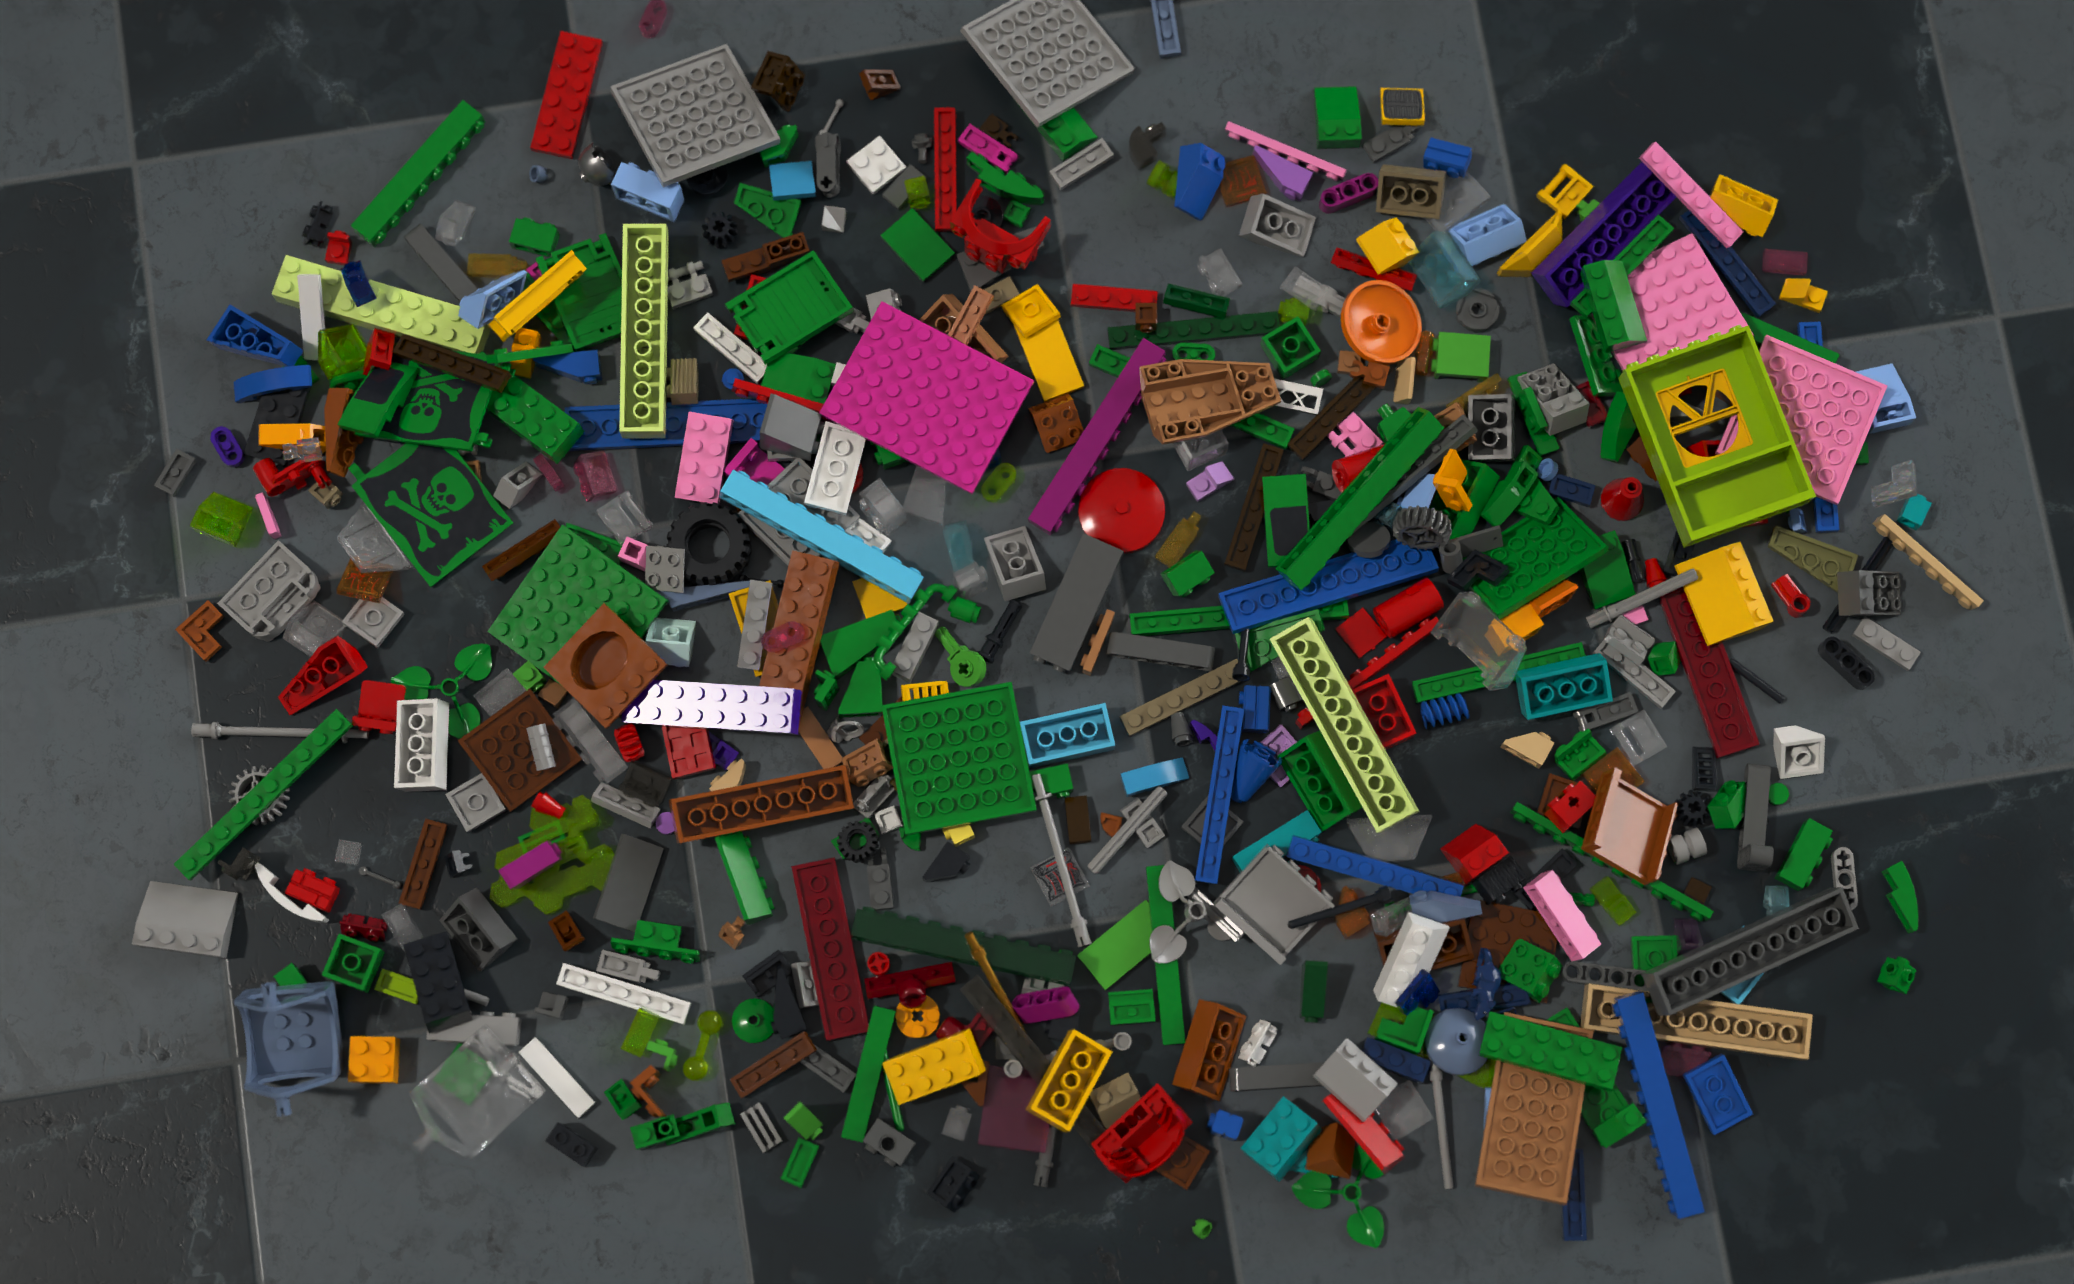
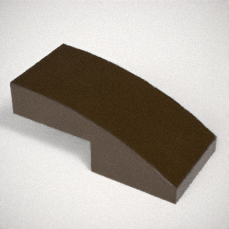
M1087 795L1065 797L1069 844L1091 842Z

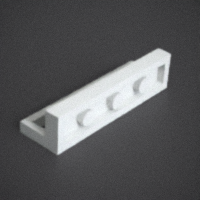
M1274 379L1277 389L1282 390L1279 392V395L1287 391L1292 392L1297 398L1290 404L1284 403L1281 398V403L1275 406L1318 414L1323 393L1322 388ZM1306 396L1316 397L1315 408L1305 407L1301 399ZM1298 401L1301 404V406L1293 405Z

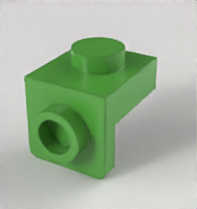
M663 1040L649 1041L646 1048L648 1051L667 1057L663 1070L669 1072L671 1068H675L678 1061L677 1051L668 1047L669 1043Z

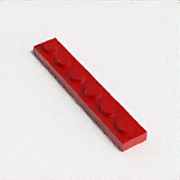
M955 107L934 108L935 232L952 231L950 221L956 213Z
M735 378L732 391L736 392L735 395L742 398H748V396L757 398L756 401L762 404H768L770 394H775L818 413L824 405ZM822 416V421L831 422V420Z

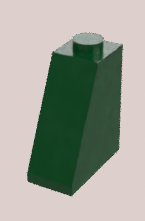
M1305 960L1302 964L1299 1018L1305 1019V1023H1318V1020L1324 1018L1328 962Z

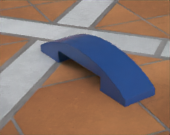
M311 366L280 367L241 377L234 381L235 402L241 403L255 400L256 396L286 389L295 391L312 387Z

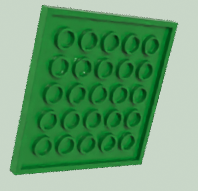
M562 524L487 632L559 683L543 667L603 603L607 604L642 639L669 600Z
M1012 682L881 705L905 836L1037 811Z

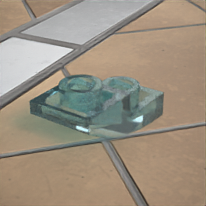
M1765 885L1763 907L1767 909L1766 916L1790 906L1787 886Z

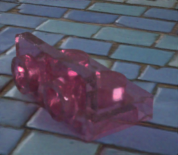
M605 451L582 454L574 462V472L579 477L581 483L580 490L587 502L592 501L594 497L613 494L617 491Z
M1670 1042L1669 1046L1666 1045L1662 1048L1661 1056L1666 1075L1683 1077L1682 1074L1708 1061V1058L1711 1057V1052H1706L1705 1047L1692 1046L1691 1049L1683 1048L1681 1043Z

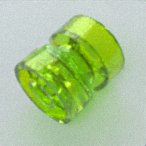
M1159 160L1147 180V185L1156 190L1162 189L1163 194L1173 199L1176 195L1178 170L1172 171L1170 165Z

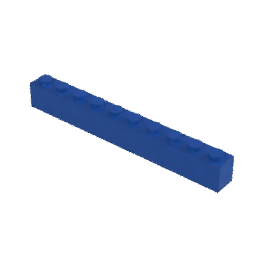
M1637 991L1615 997V1004H1612L1615 1017H1619L1621 1026H1618L1621 1039L1626 1040L1625 1055L1627 1060L1631 1061L1633 1069L1630 1072L1633 1082L1638 1083L1640 1090L1636 1094L1639 1104H1643L1646 1113L1642 1115L1647 1121L1645 1123L1646 1127L1650 1126L1652 1135H1649V1141L1652 1149L1656 1148L1658 1157H1655V1162L1658 1170L1663 1172L1664 1179H1661L1664 1192H1668L1670 1200L1667 1201L1670 1214H1674L1678 1219L1703 1213L1705 1212L1644 993Z

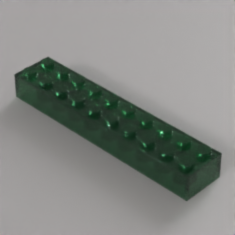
M863 906L862 910L857 909L851 933L853 940L981 967L978 960H974L970 952L972 949L965 938L967 932H964L962 927L950 925V929L941 926V923L935 921H928V924L921 923L919 918L906 916V919H902L897 916V913L885 911L884 914H879L876 912V909ZM972 930L979 945H982L986 951V958L993 970L1071 986L1076 956H1073L1072 951L1060 949L1059 952L1051 951L1050 946L1038 944L1036 948L1029 946L1027 941L1016 939L1015 943L1007 941V937L994 935L993 938L986 937L984 932Z

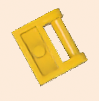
M1563 164L1559 169L1560 172L1544 190H1540L1536 194V197L1555 212L1561 211L1562 217L1566 219L1594 186L1571 167ZM1566 177L1571 179L1555 198L1550 196Z

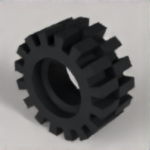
M857 820L853 824L851 822L847 823L848 826H843L841 828L843 831L838 833L839 839H837V844L839 845L840 852L847 860H852L854 863H858V861L864 863L866 859L871 860V856L877 853L876 848H879V839L875 830L864 821L860 823ZM856 834H862L866 837V845L860 850H855L850 846V840Z

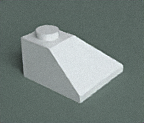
M1796 725L1774 728L1773 747L1780 779L1824 773L1825 736L1823 734Z

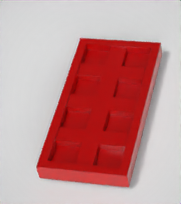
M662 726L672 779L675 780L716 769L708 729Z

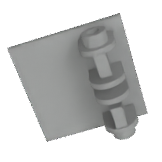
M663 545L646 546L645 584L658 591L684 593L685 549L668 548Z

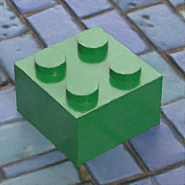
M1298 316L1263 336L1260 342V346L1282 380L1316 361L1321 354V350Z
M338 934L322 976L368 993L385 951Z

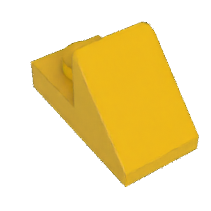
M1786 278L1779 299L1820 313L1828 291L1811 286V279Z

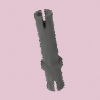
M1047 1122L1044 1125L1039 1159L1035 1163L1037 1170L1033 1183L1034 1186L1040 1187L1042 1178L1041 1186L1043 1188H1048L1050 1168H1053V1163L1051 1162L1057 1128L1051 1127Z

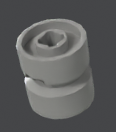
M1697 827L1685 831L1683 836H1671L1668 841L1667 847L1676 865L1690 860V856L1695 859L1707 854L1705 840Z

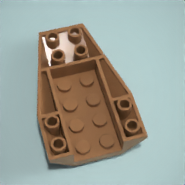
M1179 359L1140 366L1139 368L1143 404L1153 436L1162 444L1205 437L1281 403L1269 363Z

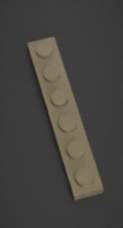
M1235 659L1121 715L1119 718L1129 737L1171 717L1174 713L1181 712L1242 682L1232 678L1233 668L1238 663V660Z

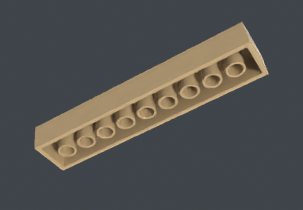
M1595 984L1585 985L1580 1028L1593 1030L1598 1033L1620 1035L1618 1026H1621L1619 1017H1615L1612 1004H1615L1614 998L1637 992L1638 990ZM1641 991L1644 993L1645 999H1651L1649 992ZM1703 1000L1670 1016L1657 1014L1653 1003H1646L1657 1041L1801 1061L1809 1059L1813 1014Z

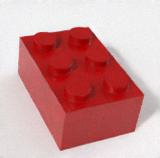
M1389 674L1352 689L1385 750L1415 737L1417 734Z

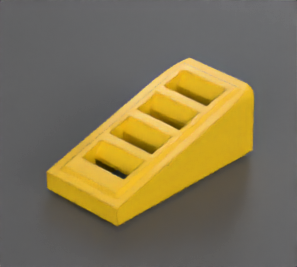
M947 681L901 685L902 701L911 700L910 690H913L914 699L920 698L919 689H922V698L929 697L928 689H931V696L938 695V693L939 695L949 693Z

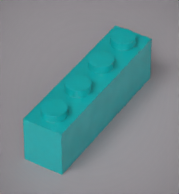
M1306 810L1234 855L1232 861L1239 872H1241L1266 844L1271 848L1273 845H1276L1284 853L1282 856L1284 858L1287 855L1292 835L1318 842L1320 840L1318 836L1322 832L1309 811Z

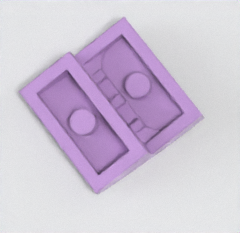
M1278 725L1260 743L1274 750L1276 757L1298 741L1290 735L1283 725ZM1282 765L1270 776L1279 787H1282L1289 780Z

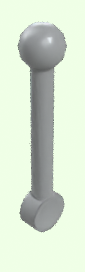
M839 99L836 101V107L824 130H821L819 135L828 131L839 108L844 105L843 100Z

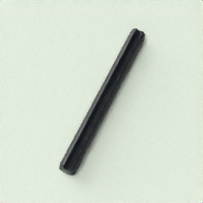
M1888 537L1882 539L1862 570H1877L1893 546V542ZM1838 605L1823 625V629L1828 633H1833L1844 618V616H1839Z

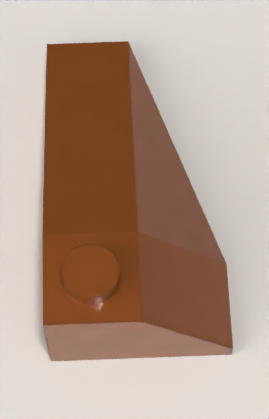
M329 388L324 408L326 469L328 472L339 477L346 476L349 470L348 467L351 466L355 458L354 452L358 444H362L364 440L362 436H356L355 432L341 429L337 425L349 401L356 392L349 388Z

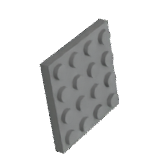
M796 458L767 485L772 492L784 494L788 501L794 504H802L807 508L806 511L813 515L815 513L819 514L829 524L839 525L844 530L848 529L860 518V515L850 505L846 515L804 505L813 470L800 458ZM743 510L738 513L741 521L787 566L789 565L792 550L821 556V554Z

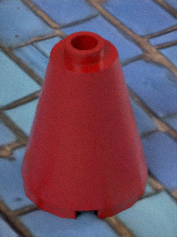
M1634 477L1615 479L1604 487L1601 494V506L1610 518L1617 521H1628L1641 512L1644 506V494L1638 479Z

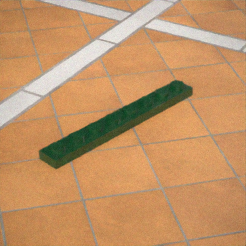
M1278 311L1231 315L1225 318L1210 317L1158 322L1157 330H1153L1150 333L1135 330V325L1108 327L1107 331L1109 349L1117 350L1137 348L1143 338L1159 346L1264 336L1280 327Z

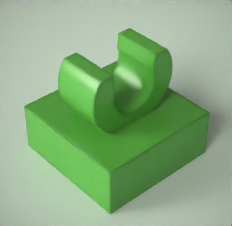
M1595 199L1589 204L1581 200L1576 205L1579 209L1577 213L1580 215L1581 222L1600 204Z

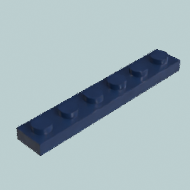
M1690 210L1680 216V221L1690 233H1693L1702 249L1757 318L1776 305L1731 246L1726 248Z

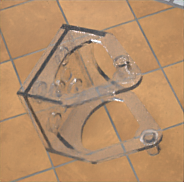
M485 1024L410 1092L412 1101L426 1130L413 1141V1145L415 1147L419 1146L417 1150L423 1153L436 1141L472 1160L520 1114L537 1101L546 1089L524 1067L519 1056L513 1051L511 1052ZM424 1102L448 1123L463 1145L440 1130L433 1122Z

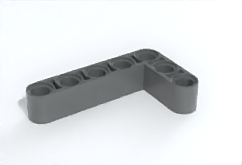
M1747 763L1745 767L1744 816L1740 822L1737 868L1739 870L1762 872L1772 865L1773 847L1765 846L1771 767L1767 765Z

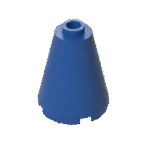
M1249 739L1243 740L1235 766L1231 798L1239 803H1242V801L1247 802L1282 763L1281 757L1278 760L1275 757L1276 752L1257 741L1250 744L1248 743Z

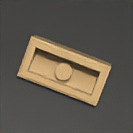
M1415 357L1397 362L1394 403L1409 404L1412 400Z

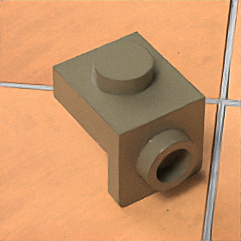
M323 479L326 488L320 489L316 482L308 491L329 509L341 501L343 493L332 483L328 486Z

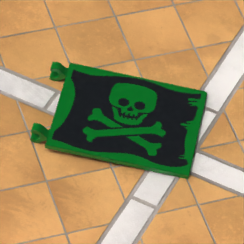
M453 351L487 363L486 355ZM393 353L392 362L419 369L403 407L397 406L390 423L385 421L378 438L357 432L354 433L356 436L471 452L476 444L490 448L493 440L488 438L487 433L478 432L492 390L406 360ZM487 363L509 371L512 375L510 378L514 377L516 370L511 369V364Z
M406 443L367 474H364L356 463L348 467L357 479L351 485L430 587H433L514 524L456 449Z

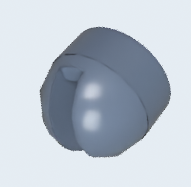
M539 165L531 167L529 175L532 182L540 183L548 178L545 167Z

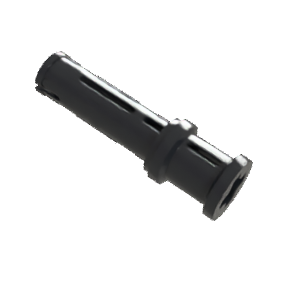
M1014 600L1009 601L991 634L986 635L984 645L980 651H977L985 662L992 664L996 652L999 648H1002L1004 643L1002 640L1022 608V605Z

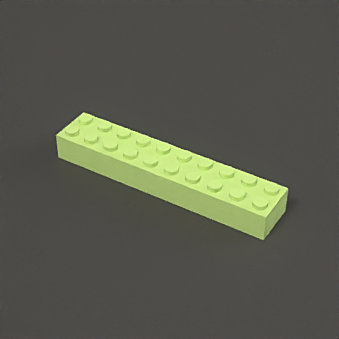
M623 224L619 428L622 438H666L669 237L666 224Z
M288 255L284 258L272 291V296L279 303L300 309L297 275L321 274L323 310L326 317L374 330V328L394 333L397 338L405 334L452 351L480 354L484 350L491 328L486 324L477 329L458 316L460 306Z
M1307 617L1270 638L1271 643L1376 832L1382 833L1418 813L1419 810L1313 619Z

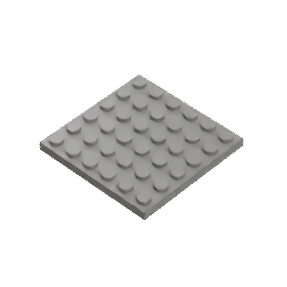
M1010 0L966 24L960 31L1037 128L1131 75L1135 70L1080 0Z
M727 44L610 86L612 95L662 187L780 144L779 135Z

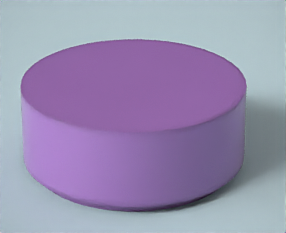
M663 812L656 819V828L664 835H670L675 832L670 812Z

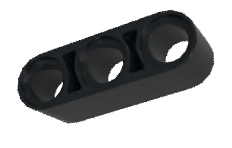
M1828 637L1818 646L1820 657L1854 688L1863 690L1874 682V671L1837 637ZM1826 644L1833 645L1834 653L1827 651ZM1842 659L1849 660L1851 667L1846 668L1842 664ZM1859 674H1864L1867 677V683L1859 680Z

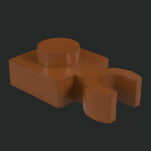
M1358 360L1353 361L1352 366L1358 367L1359 371H1350V377H1364V384L1384 389L1390 366L1370 361L1368 366H1364Z

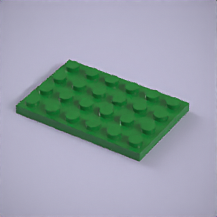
M1559 497L1554 499L1560 509L1549 526L1525 517L1501 532L1502 547L1481 552L1508 566L1510 571L1496 587L1478 578L1469 588L1498 620H1501L1609 552L1607 545Z

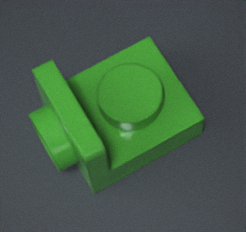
M529 661L513 673V676L526 691L530 688L535 694L541 691L545 686L544 683L547 681Z

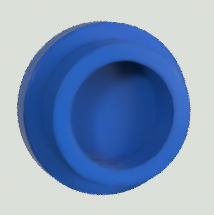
M735 368L725 371L722 377L724 386L732 390L735 378L744 381L742 372Z

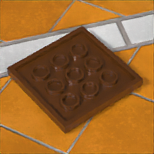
M530 688L458 740L510 812L582 760ZM546 724L556 766L537 771L526 728Z
M1479 900L1481 902L1482 914L1469 917L1467 929L1474 959L1462 962L1458 987L1466 989L1477 988V986L1473 985L1480 948L1489 949L1492 963L1497 969L1500 968L1518 939H1523L1555 956L1557 938L1539 911L1503 904L1496 905L1493 902L1487 905L1485 901ZM1501 979L1500 985L1508 984V982ZM1548 994L1541 1000L1540 1003H1547Z

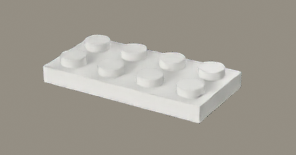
M825 422L804 505L842 515L847 514L866 441L865 438L838 424Z

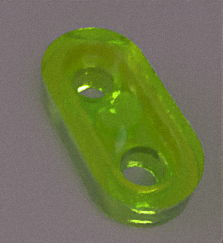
M1001 463L996 467L981 487L982 497L986 501L996 502L1000 500L1016 479L1015 467L1010 463ZM1007 472L1010 476L1008 478H1003L1001 475L1002 473ZM990 489H995L996 493L994 495H990L988 491Z

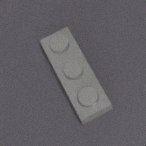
M1101 138L1050 170L1049 174L1059 189L1063 190L1114 158V154L1104 139Z
M1866 616L1862 618L1852 634L1853 637L1906 671L1911 669L1921 653Z
M603 782L600 783L591 798V802L648 828L652 827L661 811L660 808Z

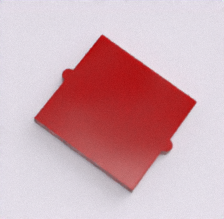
M1363 607L1351 617L1346 618V621L1335 629L1358 659L1370 650H1375V646L1387 637Z

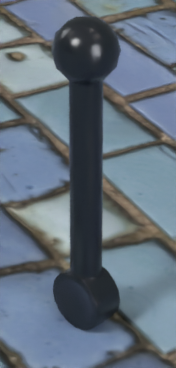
M741 575L739 577L740 582L750 580L762 582L769 581L764 579L748 578L746 575ZM781 579L777 581L771 580L772 585H776L779 588L784 586V581Z

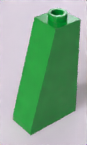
M892 609L822 635L820 643L830 670L835 676L834 679H840L855 668L858 661H863V658L873 655L879 648L876 646V643L883 634L888 637L891 633L888 628L893 621L897 619L900 622L899 614L894 615Z

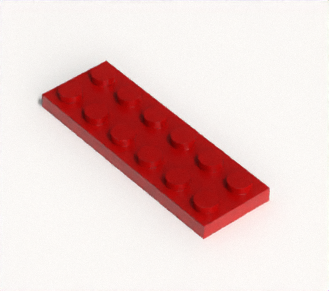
M564 31L560 32L530 147L531 151L573 159L603 43L602 39Z

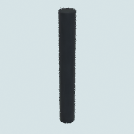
M1732 657L1729 661L1734 671L1779 704L1783 701L1785 697Z

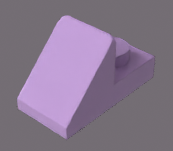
M1223 461L1205 467L1204 472L1186 482V485L1196 501L1199 502L1233 481L1234 478Z

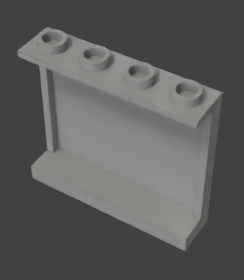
M1266 844L1213 904L1281 965L1286 960L1285 956L1316 923L1290 929L1288 922L1330 907L1334 908L1335 905L1331 902L1333 897L1324 889L1320 892L1314 887L1317 883L1309 875L1303 877L1298 872L1301 868L1292 860L1287 862L1282 858L1284 853L1276 845H1273L1271 848Z

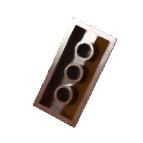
M1465 919L1442 923L1450 928L1431 970L1474 959ZM1402 925L1374 932L1383 967Z

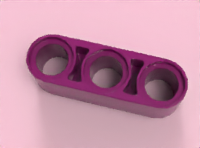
M1365 173L1328 188L1321 194L1319 207L1322 212L1330 214L1371 198L1377 191L1379 180L1375 174ZM1369 182L1373 185V188L1368 189L1363 184ZM1350 190L1354 193V195L1346 196L1344 194V191ZM1331 198L1335 203L1327 204L1324 199Z
M1066 986L1020 994L1012 1001V1006L1023 1023L1068 1017L1075 1014L1079 1009V1003L1070 988Z

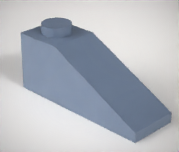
M1423 890L1409 895L1413 914L1439 923L1482 914L1481 902L1479 900Z

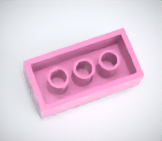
M694 412L688 413L674 498L701 503L707 502V504H713V502L720 503L721 498H719V494L724 482L725 474L723 470L727 464L733 419Z

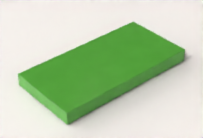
M1144 900L1077 955L1104 990H1107L1151 954L1149 939L1152 930L1147 900Z

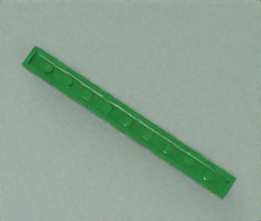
M1097 344L1089 361V366L1118 378L1130 358ZM1260 413L1230 425L1285 450L1295 429Z
M1347 600L1318 608L1322 621L1349 618ZM1222 606L1129 614L1132 635L1149 636L1230 629Z
M338 709L332 712L174 863L176 868L191 881L353 726L351 722Z
M1516 802L1510 811L1514 815L1513 818L1523 824L1527 822L1533 825V829L1540 834L1547 833L1553 836L1552 840L1556 843L1571 846L1573 852L1580 856H1584V854L1592 858L1591 861L1600 867L1607 866L1612 869L1611 873L1620 878L1625 876L1632 880V885L1640 889L1644 887L1650 890V894L1660 900L1664 898L1670 901V905L1680 911L1683 909L1688 911L1693 919L1702 922V920L1707 921L1711 918L1713 910L1663 882L1657 880L1643 885L1582 850L1583 838L1569 830L1562 833L1551 820Z

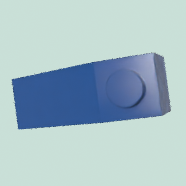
M598 350L533 358L536 367L580 383L584 382V384L591 385L602 380L601 359Z

